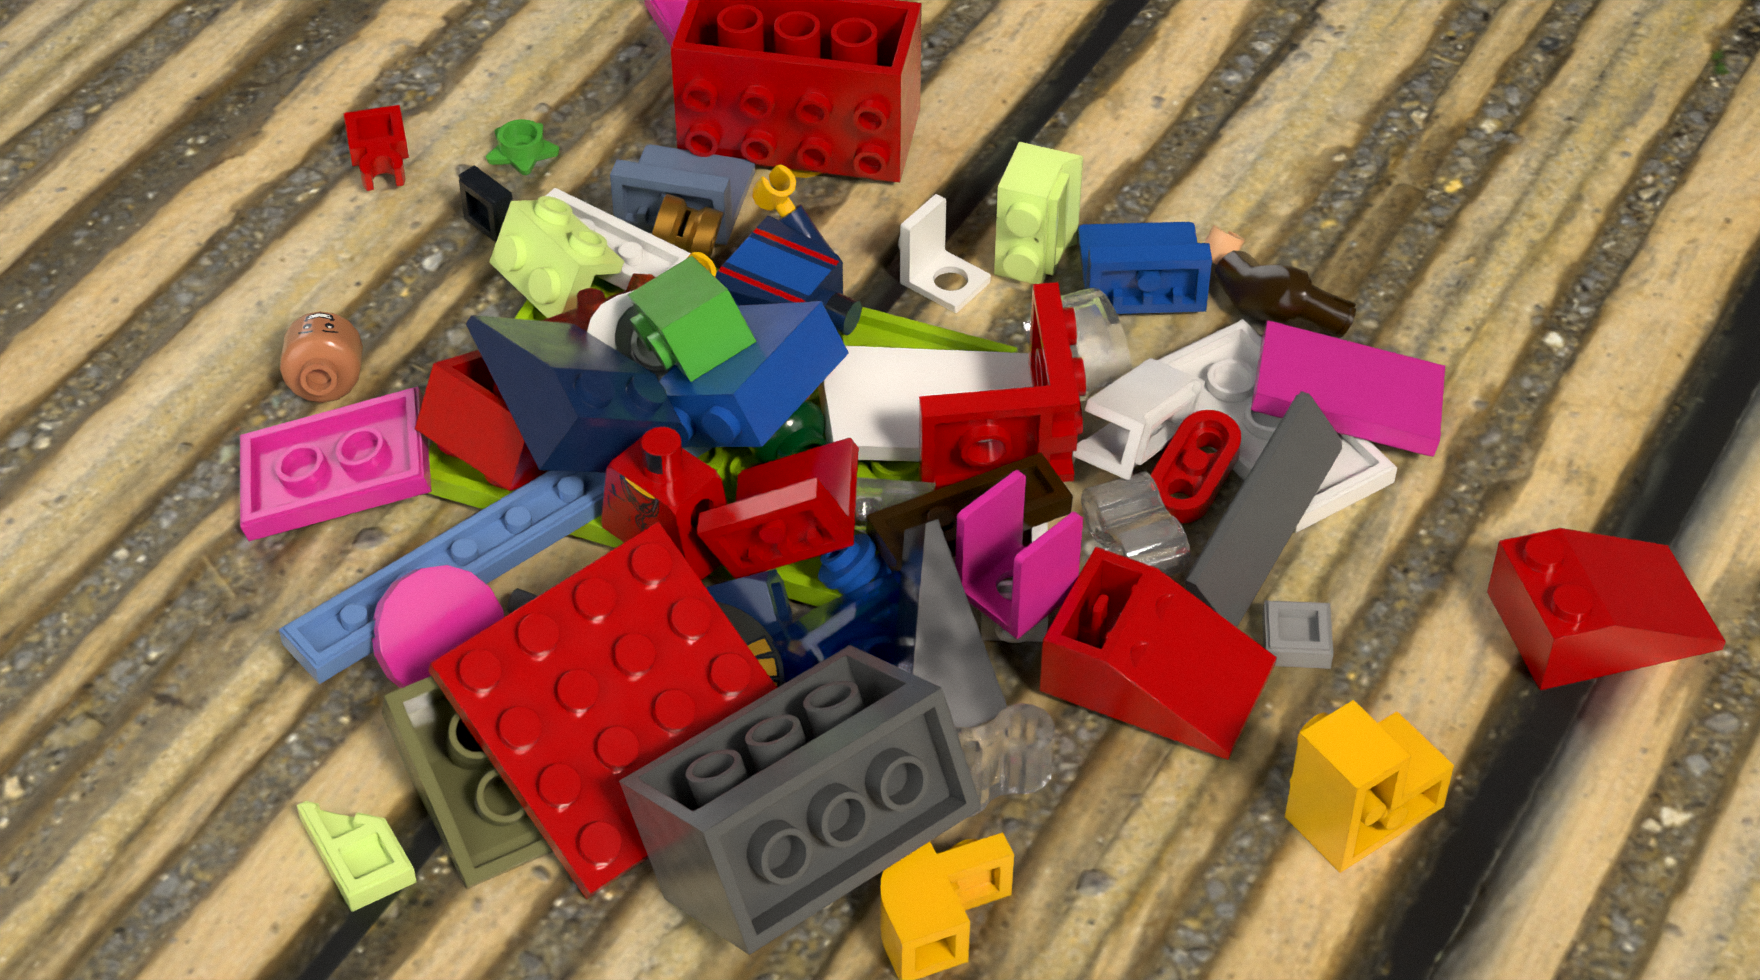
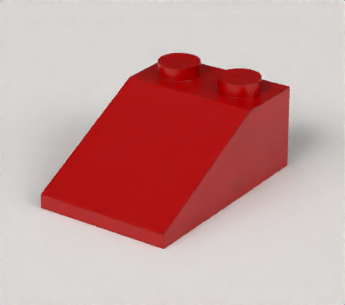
M479 350L433 363L415 430L437 443L438 448L443 453L460 458L483 473L489 483L509 491L517 489L549 471L539 470Z
M1565 528L1500 540L1498 543L1487 593L1539 690L1720 651L1724 648L1725 639L1668 545Z

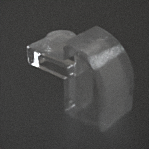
M1096 287L1061 296L1063 308L1073 307L1075 312L1077 343L1070 346L1072 358L1082 357L1085 366L1086 394L1085 396H1079L1080 402L1088 400L1133 370L1126 337L1118 315L1107 296ZM1031 320L1023 322L1028 345L1030 343Z

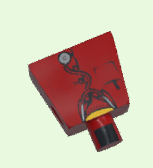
M669 427L652 428L614 458L606 468L601 520L602 528L622 542H626L659 521L699 579L703 580L722 563L697 535L698 517L701 512L727 505L722 479L714 468L682 448L680 435L675 430Z

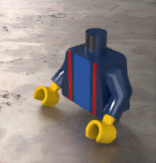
M776 165L769 173L770 183L762 176L754 185L753 200L762 209L767 211L776 210L780 217L775 219L767 216L717 272L713 261L707 255L701 252H692L688 257L693 256L729 290L737 306L822 301L836 330L841 334L849 335L859 322L862 304L856 299L843 295L842 260L823 238L802 205L794 206L789 196L796 187V179L792 171L786 166Z

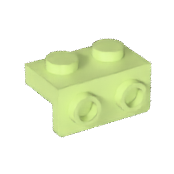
M542 196L538 200L510 202L489 263L551 322L576 325L594 276L619 274L624 260L607 245V240L601 234L590 230L572 213V208L566 202L558 198Z

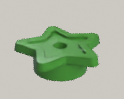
M518 119L507 122L501 128L499 127L494 130L498 145L486 155V159L491 165L511 164L522 175H529L537 161L558 156L559 147L544 140L542 123Z

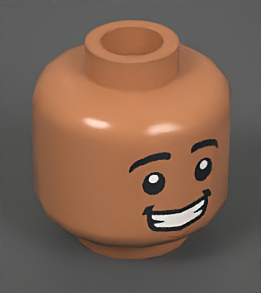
M329 312L309 313L295 320L285 333L280 371L285 384L294 394L313 402L325 403L335 401L350 393L359 380L363 345L358 330L349 320Z

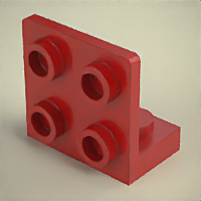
M845 438L742 470L738 474L736 502L699 513L697 535L735 579L853 546L858 446L852 438Z

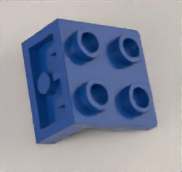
M1194 223L1083 224L1078 227V243L1087 315L1206 312L1212 256L1210 243H1197Z

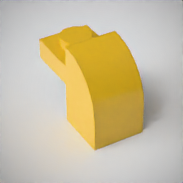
M1003 832L980 840H963L952 846L949 850L936 854L929 841L883 870L880 885L881 939L899 980H917L968 962L970 920L965 911L1012 895L1014 853Z

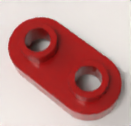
M1201 410L1192 413L1183 420L1150 476L1148 497L1150 505L1157 515L1173 523H1189L1198 520L1209 510L1239 458L1241 431L1233 418L1220 411ZM1204 446H1210L1215 448L1217 451L1214 453H1205L1203 450H1200L1199 448ZM1174 493H1184L1190 498L1178 499L1171 495Z

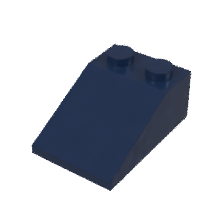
M471 315L466 322V326L539 470L606 473V468L610 462L639 440L647 431L657 427H669L676 431L681 425V421L667 397L665 388L654 373L575 324Z

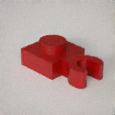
M400 105L343 113L352 166H359L363 187L367 191L374 190L373 179L382 173L392 174L395 178L396 186H403L406 181L403 159L409 158Z

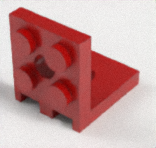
M1058 282L1033 284L1028 361L1032 387L919 396V480L922 495L1040 452L1063 482L1074 481L1072 451L1077 450V437L1083 432L1082 407L1079 396H1085L1086 375L1083 358H1072L1070 346L1077 343L1075 312L1073 307L1063 308ZM993 439L987 442H978L981 440Z

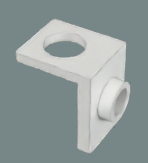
M935 194L900 226L898 241L900 249V283L948 310L957 313L991 282V275L945 250L946 199ZM944 273H956L963 276L967 280V284L959 290L948 291L936 286L934 280Z

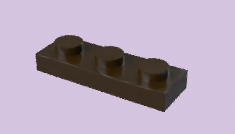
M1040 452L866 515V534L876 544V549L895 578L901 576L905 530L938 519L951 556L955 557L958 513L1015 470L1020 471L1026 476L1023 531L1070 514L1073 495Z

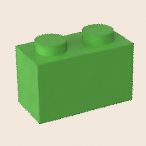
M693 256L688 257L628 294L638 312L636 316L629 320L649 352H654L665 370L675 365L690 382L757 342L729 290Z

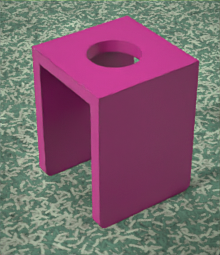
M1018 470L1013 471L958 513L955 567L968 602L1016 639H1019L1064 603L1079 576L1083 517L1073 511L1027 547L1023 546L1026 476ZM1009 577H1013L1012 600L1004 598L997 591V585Z

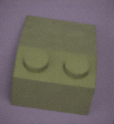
M432 676L384 695L382 715L409 777L466 889L553 852Z

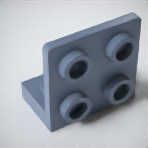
M652 144L647 145L638 163L617 159L610 173L613 215L637 228L652 233L666 194H670L684 199L688 207L697 210L707 206L722 211L723 218L715 243L727 245L754 177L755 163L747 159L715 154L710 157H700L694 155L689 150ZM686 223L683 225L680 237H683Z

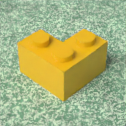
M1352 700L1331 714L1326 712L1317 714L1300 730L1297 737L1298 744L1293 772L1290 778L1285 818L1339 873L1444 807L1454 765L1398 711L1377 723L1358 703Z

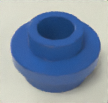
M867 534L854 535L853 546L821 555L820 561L822 565L819 569L818 578L826 588L837 589L842 595H851L864 588L876 576L881 567V559L876 554L877 546L871 537Z

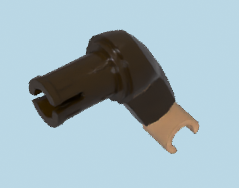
M1213 225L1204 243H1210L1212 263L1217 265L1214 276L1241 313L1263 323H1267V320L1284 324L1297 318L1337 338H1341L1347 333L1356 314V308H1354L1356 304L1354 302L1332 295L1312 285L1311 278L1305 270L1293 266L1259 265L1250 254L1240 251L1245 239L1231 231L1226 233L1218 226Z

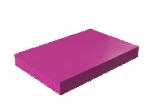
M1267 320L1261 340L1251 410L1283 418L1296 395L1303 391L1312 396L1337 433L1434 457L1441 436L1445 365Z
M413 387L240 435V528L248 541L432 492L428 437L415 430L424 398L419 387Z

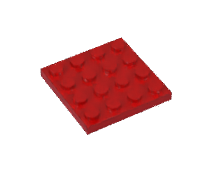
M659 521L430 663L428 669L430 675L586 900L649 858L619 781L777 688Z

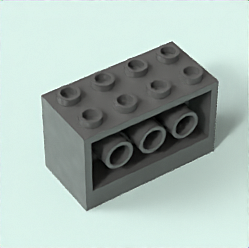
M851 645L619 781L664 898L748 955L982 809L942 687Z

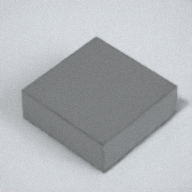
M1264 600L1262 611L1263 647L1277 657L1275 666L1331 669L1333 640L1330 603Z

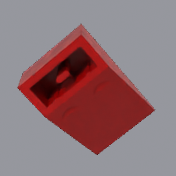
M1095 546L1043 638L1039 691L1229 760L1272 673L1277 657L1158 568Z

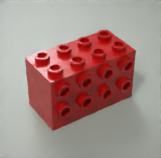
M688 0L671 45L677 149L689 150L694 155L700 157H710L715 154L747 159L760 166L775 167L776 165H783L788 169L900 183L920 112L922 3L900 0Z

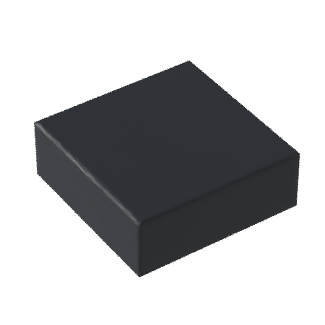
M474 165L459 174L464 219L496 242L510 202L513 201L512 192Z

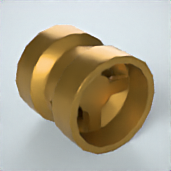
M666 194L658 212L652 235L689 253L701 252L710 258L721 226L723 212L707 206L697 210L688 207L684 199ZM686 223L683 237H680L683 225Z

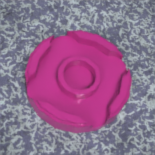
M449 565L415 569L394 581L377 603L373 620H376L374 626L375 638H372L374 656L386 677L399 688H403L430 677L428 669L431 662L504 618V611L492 589L470 571Z

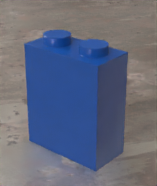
M822 301L737 306L756 339V343L692 382L675 365L659 380L665 388L667 397L681 421V425L676 432L680 435L682 447H762L849 354Z

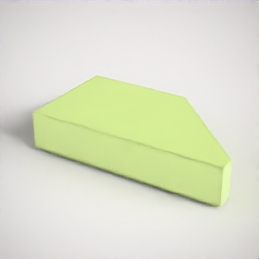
M309 801L297 805L302 824L351 912L417 883L414 868L385 818L359 812L356 813L355 817L320 810L318 803Z

